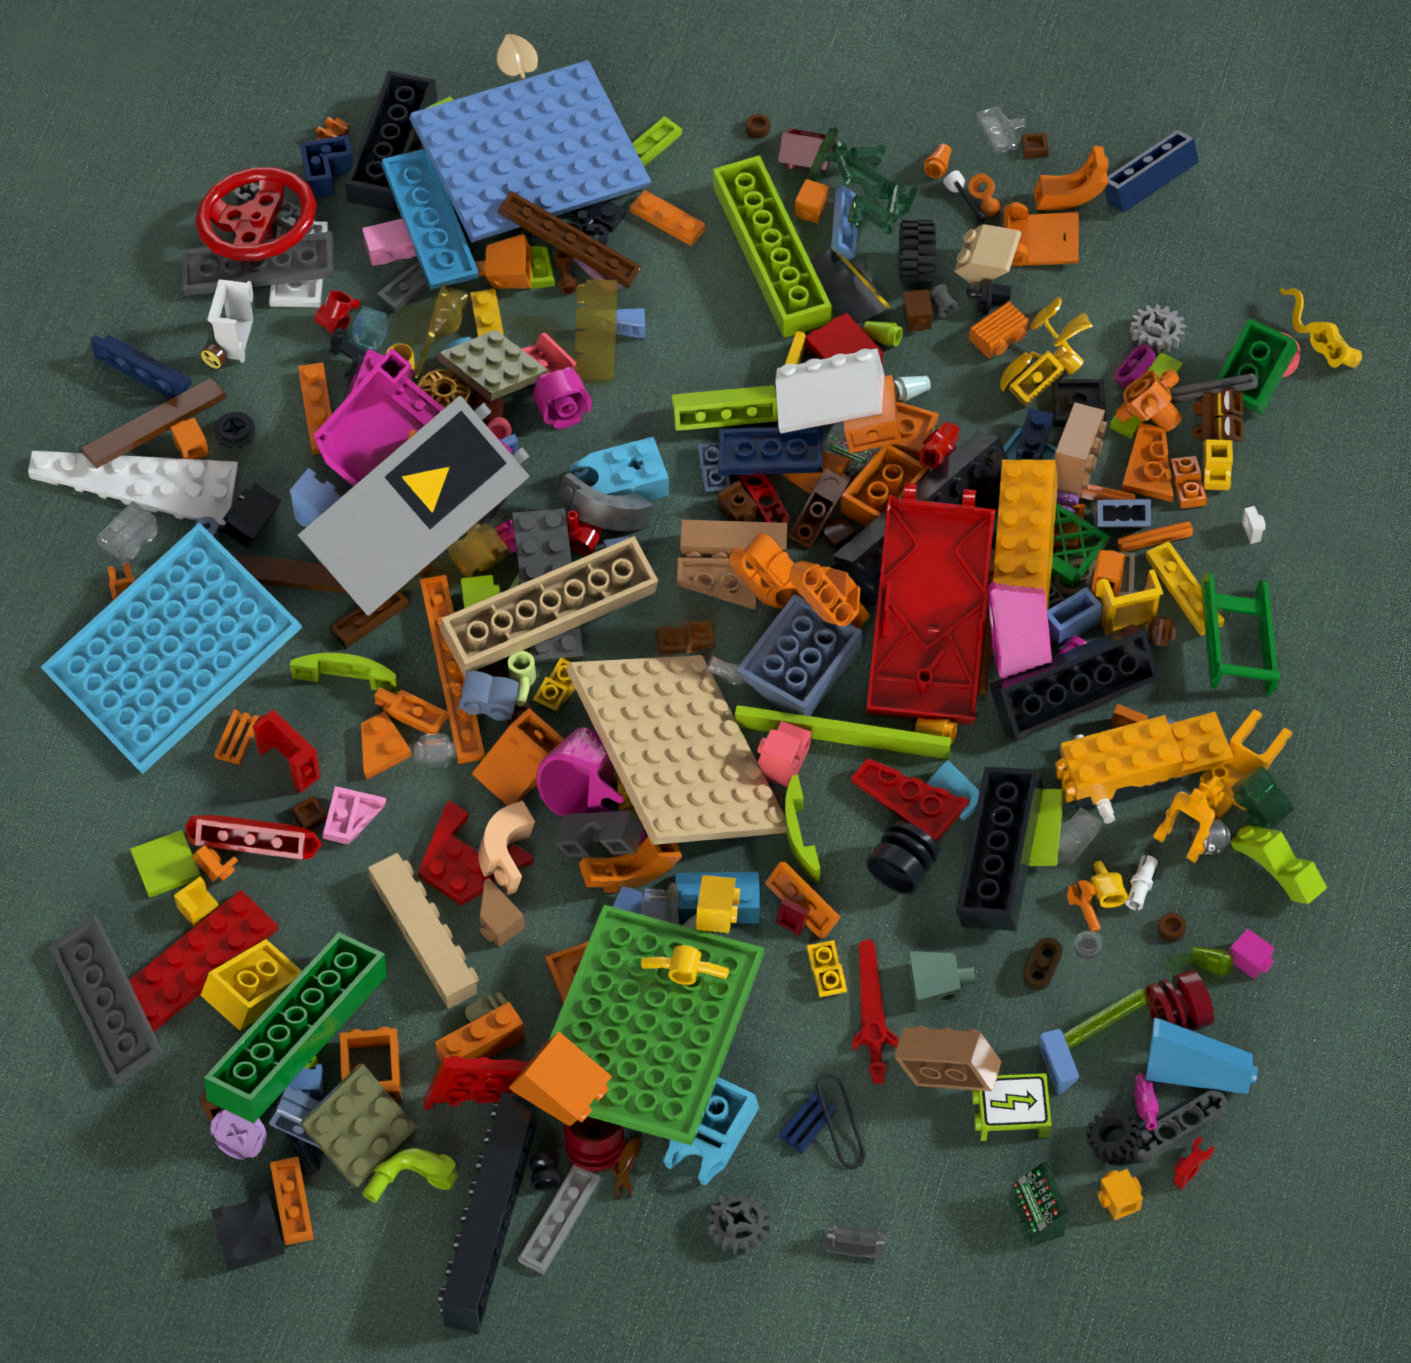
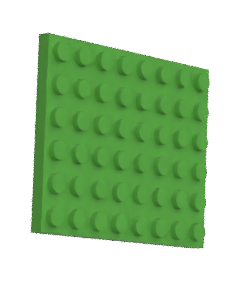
M603 905L549 1038L550 1040L559 1031L612 1076L606 1084L609 1087L606 1094L599 1101L594 1099L589 1105L592 1111L588 1117L693 1146L763 960L765 948ZM686 945L700 951V961L729 968L727 979L706 973H697L696 981L693 984L683 985L669 978V969L667 968L643 969L641 960L647 957L672 958L675 947Z

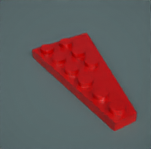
M460 1056L444 1057L423 1098V1110L434 1109L433 1104L449 1102V1107L460 1106V1102L472 1099L479 1104L499 1102L502 1092L519 1096L509 1087L529 1062L517 1061L515 1059L490 1060L486 1057L477 1059L461 1058Z

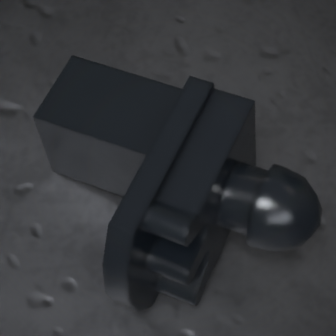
M982 280L979 289L969 287L966 290V295L970 299H977V312H983L982 315H988L991 303L1004 305L1009 301L1011 286L995 284L991 280Z

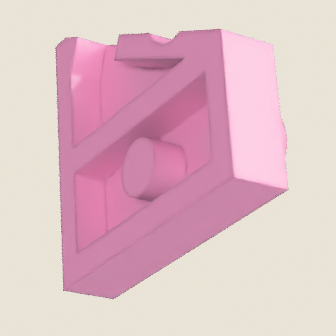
M335 786L322 838L349 845L385 807L386 798Z

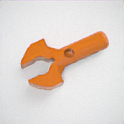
M1080 880L1078 883L1082 889V895L1079 894L1076 884L1069 885L1067 899L1070 905L1077 904L1081 907L1090 931L1097 932L1100 930V925L1091 904L1092 896L1096 895L1097 892L1094 885L1090 882Z

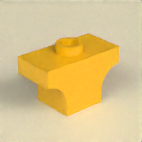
M1232 440L1203 441L1204 490L1230 491L1233 464Z

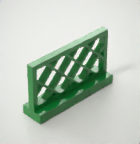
M1056 503L1058 518L1055 519V525L1059 524L1061 535L1054 536V542L1062 541L1064 552L1053 553L1051 577L1056 578L1058 573L1060 575V583L1068 588L1076 589L1080 584L1079 579L1097 558L1099 551L1103 550L1111 539L1106 533ZM998 517L996 520H994L992 540L995 542L997 536ZM1074 522L1078 525L1079 532L1063 534L1062 524ZM1094 535L1101 539L1096 546L1087 548L1084 546L1083 537ZM1080 538L1082 549L1066 551L1065 540ZM1083 554L1084 562L1078 569L1068 563L1067 557Z

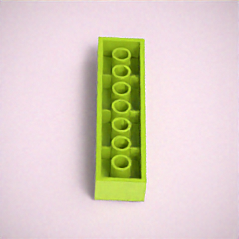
M760 155L714 168L713 189L783 338L795 335L796 331L806 332L827 325L831 321L832 306Z

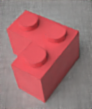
M781 721L777 730L771 729L767 738L763 737L758 747V753H761L757 765L767 781L788 788L792 775L798 774L809 751L811 731Z

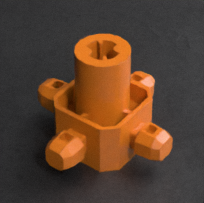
M1173 369L1165 371L1161 374V377L1154 370L1145 372L1124 390L1125 404L1123 403L1117 408L1115 412L1117 418L1121 422H1127L1135 414L1141 422L1151 418L1158 427L1165 428L1166 432L1174 429L1181 421L1182 414L1170 402L1172 397L1169 387L1172 388L1178 383V374Z

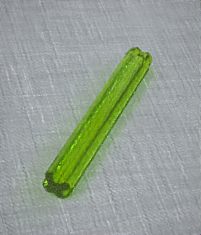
M1138 989L1064 1033L1063 1036L1068 1048H1073L1146 1004L1145 990Z

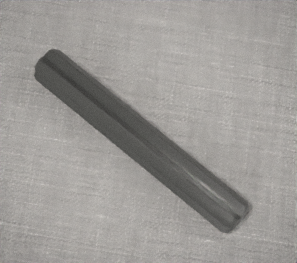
M1251 373L1170 389L1172 397L1170 402L1174 404L1201 399L1205 393H1221V390L1233 389L1235 391L1254 389L1258 386V378Z

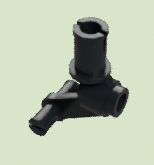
M337 328L330 339V352L333 355H338L341 352L352 359V367L345 372V378L347 379L346 397L358 363L365 352L344 338L345 331L342 328Z

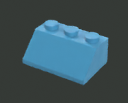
M759 872L676 873L675 886L677 885L678 924H684L688 919L697 914L702 875L736 878L735 888H740L739 905H733L738 906L737 923L731 924L760 923Z

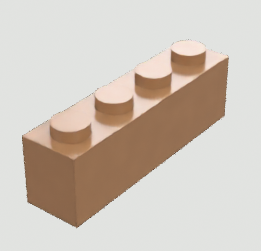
M682 520L681 557L729 558L730 553L736 547L747 548L759 532L770 536L786 552L787 523Z

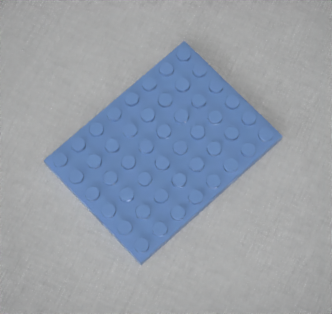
M589 60L416 111L410 115V120L471 242L521 227L498 214L500 206L510 191L557 216L649 187L651 184V179Z

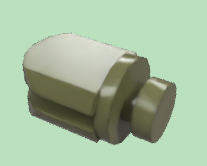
M500 991L495 994L496 997L494 999L488 993L465 1008V1015L469 1023L507 1003Z

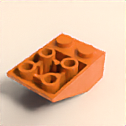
M528 708L507 728L473 771L472 775L506 806L520 802L537 786L536 775L541 761L565 739Z

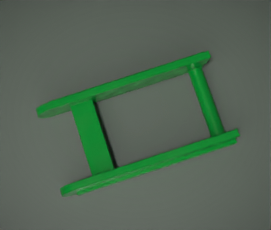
M1205 572L1201 581L1210 687L1216 689L1223 674L1261 679L1265 682L1266 696H1271L1273 691L1278 689L1280 671L1277 669L1268 581L1259 580L1256 586V599L1216 594L1213 573ZM1217 610L1258 616L1263 669L1222 663Z

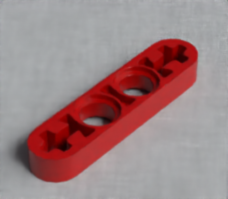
M766 474L736 475L743 489L757 504V513L763 522L778 523L776 521L773 522L772 513L775 512L777 520L787 523L788 529L789 514ZM758 478L762 483L758 486H752L748 483V480ZM769 497L773 500V503L764 506L759 503V500Z

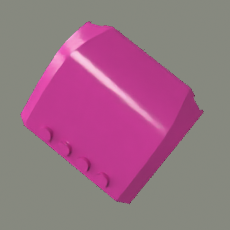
M392 348L314 434L315 441L325 463L353 487L403 445L411 429L418 432L444 409L409 379L412 365ZM497 437V439L510 452V454H512L513 450Z

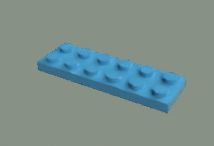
M422 149L382 159V168L429 289L432 290L478 278V270L449 196L426 150Z

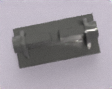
M829 1224L825 1252L883 1260L887 1232Z

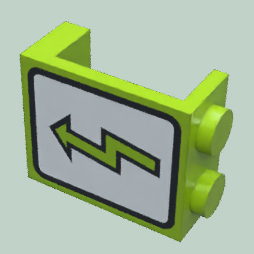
M1046 1073L999 1075L996 1078L993 1091L972 1090V1104H978V1113H974L975 1131L980 1130L981 1141H987L988 1131L1037 1129L1038 1138H1050L1052 1124Z

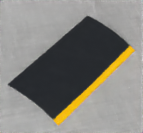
M831 248L809 259L832 308L840 316L847 313L859 325L871 316L891 308L881 296L875 294L876 290L852 264Z

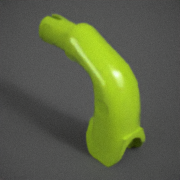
M405 1149L374 1168V1175L362 1193L366 1199L377 1203L387 1185L393 1183L395 1177L402 1170L415 1171L426 1177L428 1182L434 1187L448 1190L458 1178V1172L455 1169L456 1164L452 1158L444 1154L439 1156L423 1149Z

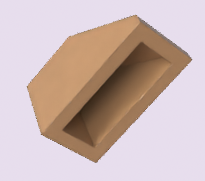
M489 878L485 880L480 913V931L487 941L491 942L493 940L498 947H501L525 929L524 915Z

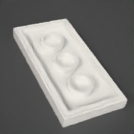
M314 221L313 230L309 234L328 232V222ZM277 225L276 238L288 231ZM323 279L271 285L270 306L320 307Z

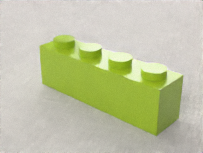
M774 385L672 395L673 420L676 431L778 421L777 395Z

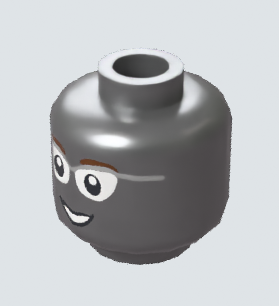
M1214 819L1209 829V836L1202 845L1205 847L1203 854H1221L1230 843L1229 828L1221 820ZM1197 820L1193 823L1192 828L1187 831V842L1189 845L1193 844L1200 828V822Z

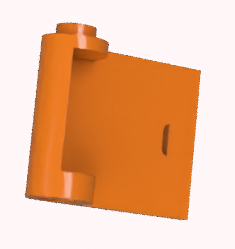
M1012 202L1003 208V228L1021 232L1011 266L1079 263V212L1028 215V208L1019 202Z

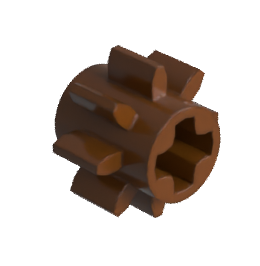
M1152 616L1151 622H1145L1144 629L1149 637L1148 642L1150 644L1168 646L1169 639L1175 640L1177 627L1171 625L1172 619L1163 616Z

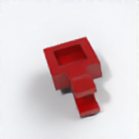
M1197 1137L1193 1141L1192 1153L1187 1158L1181 1157L1173 1169L1175 1171L1173 1183L1181 1189L1200 1170L1201 1165L1213 1155L1214 1146L1209 1147L1207 1151H1201L1198 1148L1202 1143V1137Z

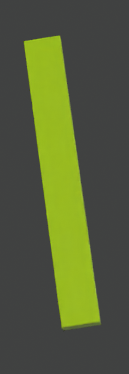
M736 706L735 722H737L739 728L770 732L771 729L777 730L780 722L783 721L811 731V739L948 760L950 756V737Z

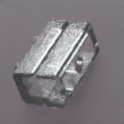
M134 501L131 502L97 536L101 551L112 556L120 564L125 563L128 559L135 558L139 553L140 547L146 541L150 542L155 538L158 530L156 518Z

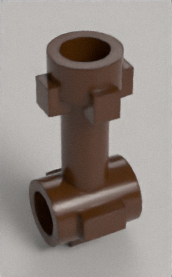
M558 249L556 255H554L555 266L561 271L562 280H558V288L565 295L573 294L577 287V279L571 277L570 270L572 264H574L573 257Z

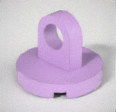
M221 1109L211 1122L210 1131L217 1139L216 1145L231 1157L236 1159L256 1157L266 1144L267 1134L259 1118L253 1124L225 1109Z

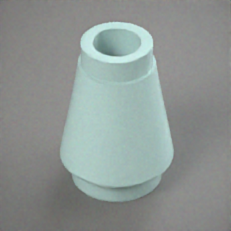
M926 375L897 377L894 381L897 391L896 401L901 400L905 402L929 391L931 388L930 380Z

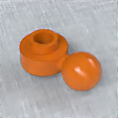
M986 174L974 175L969 181V192L975 198L983 201L981 211L985 213L986 217L997 216L1001 210V205L997 199L991 197L995 190L994 181ZM986 184V189L980 192V186Z

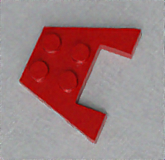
M449 800L418 870V877L460 906H463L483 894L485 880L489 878L494 884L496 880L494 874L484 877L479 865L478 851L454 836L469 819V813ZM513 843L508 849V853L518 869L523 866L528 867L534 862L533 856Z

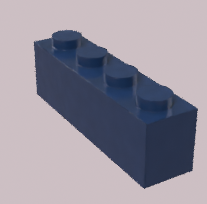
M1176 130L1107 176L1109 183L1105 188L1108 204L1124 213L1197 164L1199 160L1194 138L1180 130Z

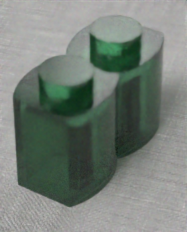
M1263 766L1251 769L1231 787L1234 800L1239 806L1247 809L1250 816L1249 820L1255 827L1273 829L1294 810L1290 800L1278 788L1272 775Z

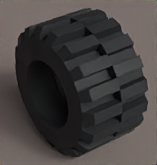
M902 219L899 226V279L901 283H932L935 278L936 225L933 220Z

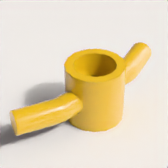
M686 945L675 947L672 958L647 957L641 960L643 969L667 968L669 969V978L683 985L693 984L696 981L697 973H706L722 979H727L729 968L700 961V951Z

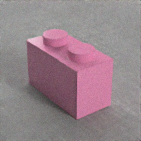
M403 219L362 228L364 244L371 266L384 265L392 261L417 256Z

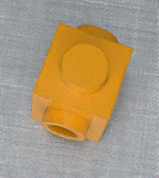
M1128 1169L1120 1172L1118 1170L1111 1171L1101 1179L1100 1188L1097 1192L1098 1198L1104 1208L1108 1207L1114 1221L1141 1210L1143 1200L1141 1195L1142 1189L1138 1179L1135 1176L1132 1177Z

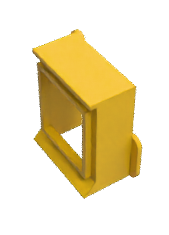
M1154 569L1149 570L1147 585L1144 591L1114 597L1107 579L1097 581L1095 595L1100 597V603L1103 605L1101 625L1105 635L1131 624L1144 628L1145 622H1151L1152 616L1157 615L1159 598L1164 593Z

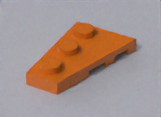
M1144 423L1139 424L1122 484V491L1173 502L1174 496L1171 487V471L1168 462L1165 428Z

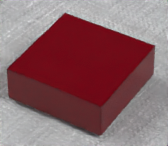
M785 898L781 902L775 923L800 935L804 931L809 910Z

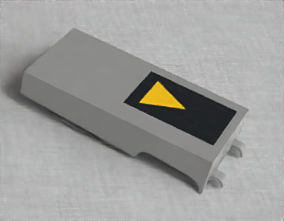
M458 396L298 534V537L367 616L530 477L520 465L529 457L527 452L521 447L515 454L511 455L482 421L491 413V410L485 403L473 411L461 396Z

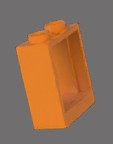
M379 1027L369 1031L352 1029L340 1033L342 1080L350 1073V1048L390 1045L392 1080L378 1082L396 1103L402 1102L397 1028Z

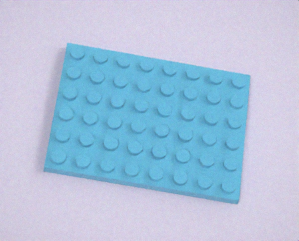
M198 523L47 660L41 668L143 774L292 638L302 626Z

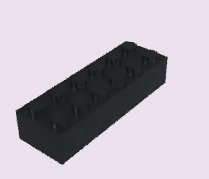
M388 70L345 182L347 202L390 211L396 210L397 204L381 162L384 158L418 151L421 140L410 120V115L436 103L437 91L434 79Z
M1131 624L1052 657V663H1043V666H1035V669H1026V672L1009 675L1005 679L990 683L989 687L1004 733L1017 740L1160 678L1145 629Z
M984 767L956 909L962 927L1017 931L1044 787L1037 769Z

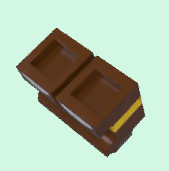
M1233 389L1221 390V393H1205L1202 399L1193 401L1194 415L1203 416V424L1193 427L1194 438L1199 440H1232V442L1244 441L1243 418H1240V416H1243V393Z

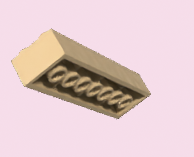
M635 536L443 617L441 619L440 631L464 676L466 671H476L654 594L658 579Z

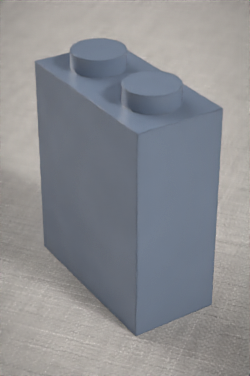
M1151 499L1091 502V525L1096 528L1151 526Z

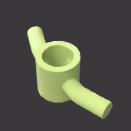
M524 650L511 655L508 659L509 678L519 683L515 704L520 707L525 706L530 686L536 680L535 660L530 653Z

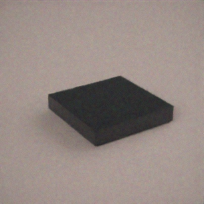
M1055 379V382H1052L1054 427L1066 426L1074 403L1105 410L1103 421L1106 422L1104 379Z

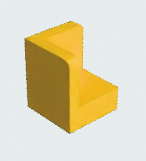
M201 877L174 895L177 909L193 927L219 908L218 902L206 890L205 882Z

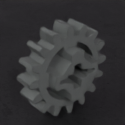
M744 1191L740 1192L739 1197H734V1194L729 1192L728 1200L720 1196L718 1198L719 1207L711 1205L710 1211L712 1215L707 1216V1224L710 1225L708 1226V1234L714 1235L713 1243L716 1245L722 1242V1251L724 1252L729 1247L733 1248L734 1255H737L738 1250L741 1248L748 1254L749 1246L751 1245L756 1249L760 1248L759 1239L766 1241L767 1233L765 1231L770 1230V1222L767 1221L769 1219V1211H763L764 1202L761 1201L756 1204L754 1194L748 1199L745 1198ZM752 1212L756 1216L758 1224H756V1220L751 1218ZM719 1221L722 1222V1226L726 1227L725 1233L722 1231Z

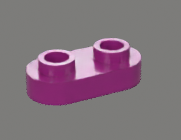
M1143 344L1134 348L1116 369L1113 377L1120 387L1126 388L1152 366L1156 354L1151 346Z

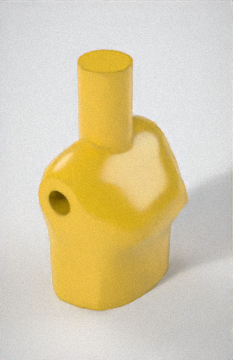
M1102 861L1095 862L1093 868L1097 875L1090 878V883L1096 889L1097 894L1095 896L1098 898L1100 905L1104 908H1113L1124 904L1128 895L1123 886L1121 875L1115 872L1108 873Z

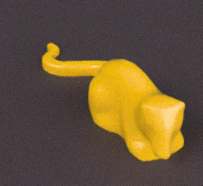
M1280 288L1279 291L1283 296L1292 294L1296 299L1292 315L1294 330L1303 334L1310 333V342L1313 348L1326 357L1331 367L1336 368L1340 364L1356 368L1362 360V352L1351 348L1344 341L1338 327L1334 323L1311 322L1304 326L1301 322V314L1304 307V298L1301 291L1295 288L1288 290Z

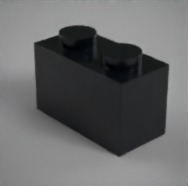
M257 483L250 490L245 488L237 499L240 504L236 509L231 507L222 519L226 522L222 531L247 549L281 502L280 499Z

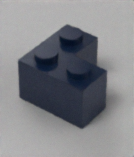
M349 135L300 143L306 183L311 187L314 198L334 196L332 176L349 174L353 163Z

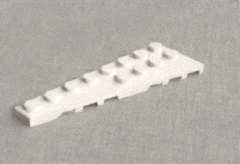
M32 451L28 474L30 478L54 485L71 486L76 491L84 492L85 490L93 492L105 499L107 497L121 500L123 504L156 513L157 511L173 514L175 518L181 520L188 518L198 521L202 517H213L218 522V527L223 529L226 522L222 519L228 510L233 507L239 465L238 462L119 456L96 469L82 453Z

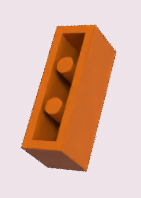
M510 1002L436 1041L437 1057L440 1062H442L444 1057L460 1056L461 1058L469 1059L490 1058L525 1039L524 1023Z

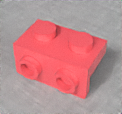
M546 333L540 334L536 345L522 348L524 352L548 370L547 375L567 367L575 369L576 362Z

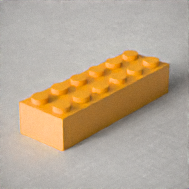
M1002 460L993 582H996L998 585L1007 584L1008 586L1043 588L1046 594L1047 610H1049L1058 486L1055 460Z

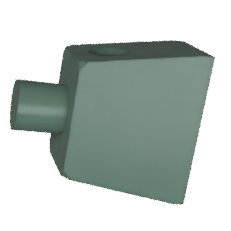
M909 952L908 966L916 1012L957 1002L960 1000V985L975 984L974 968L958 969L956 956L953 953Z

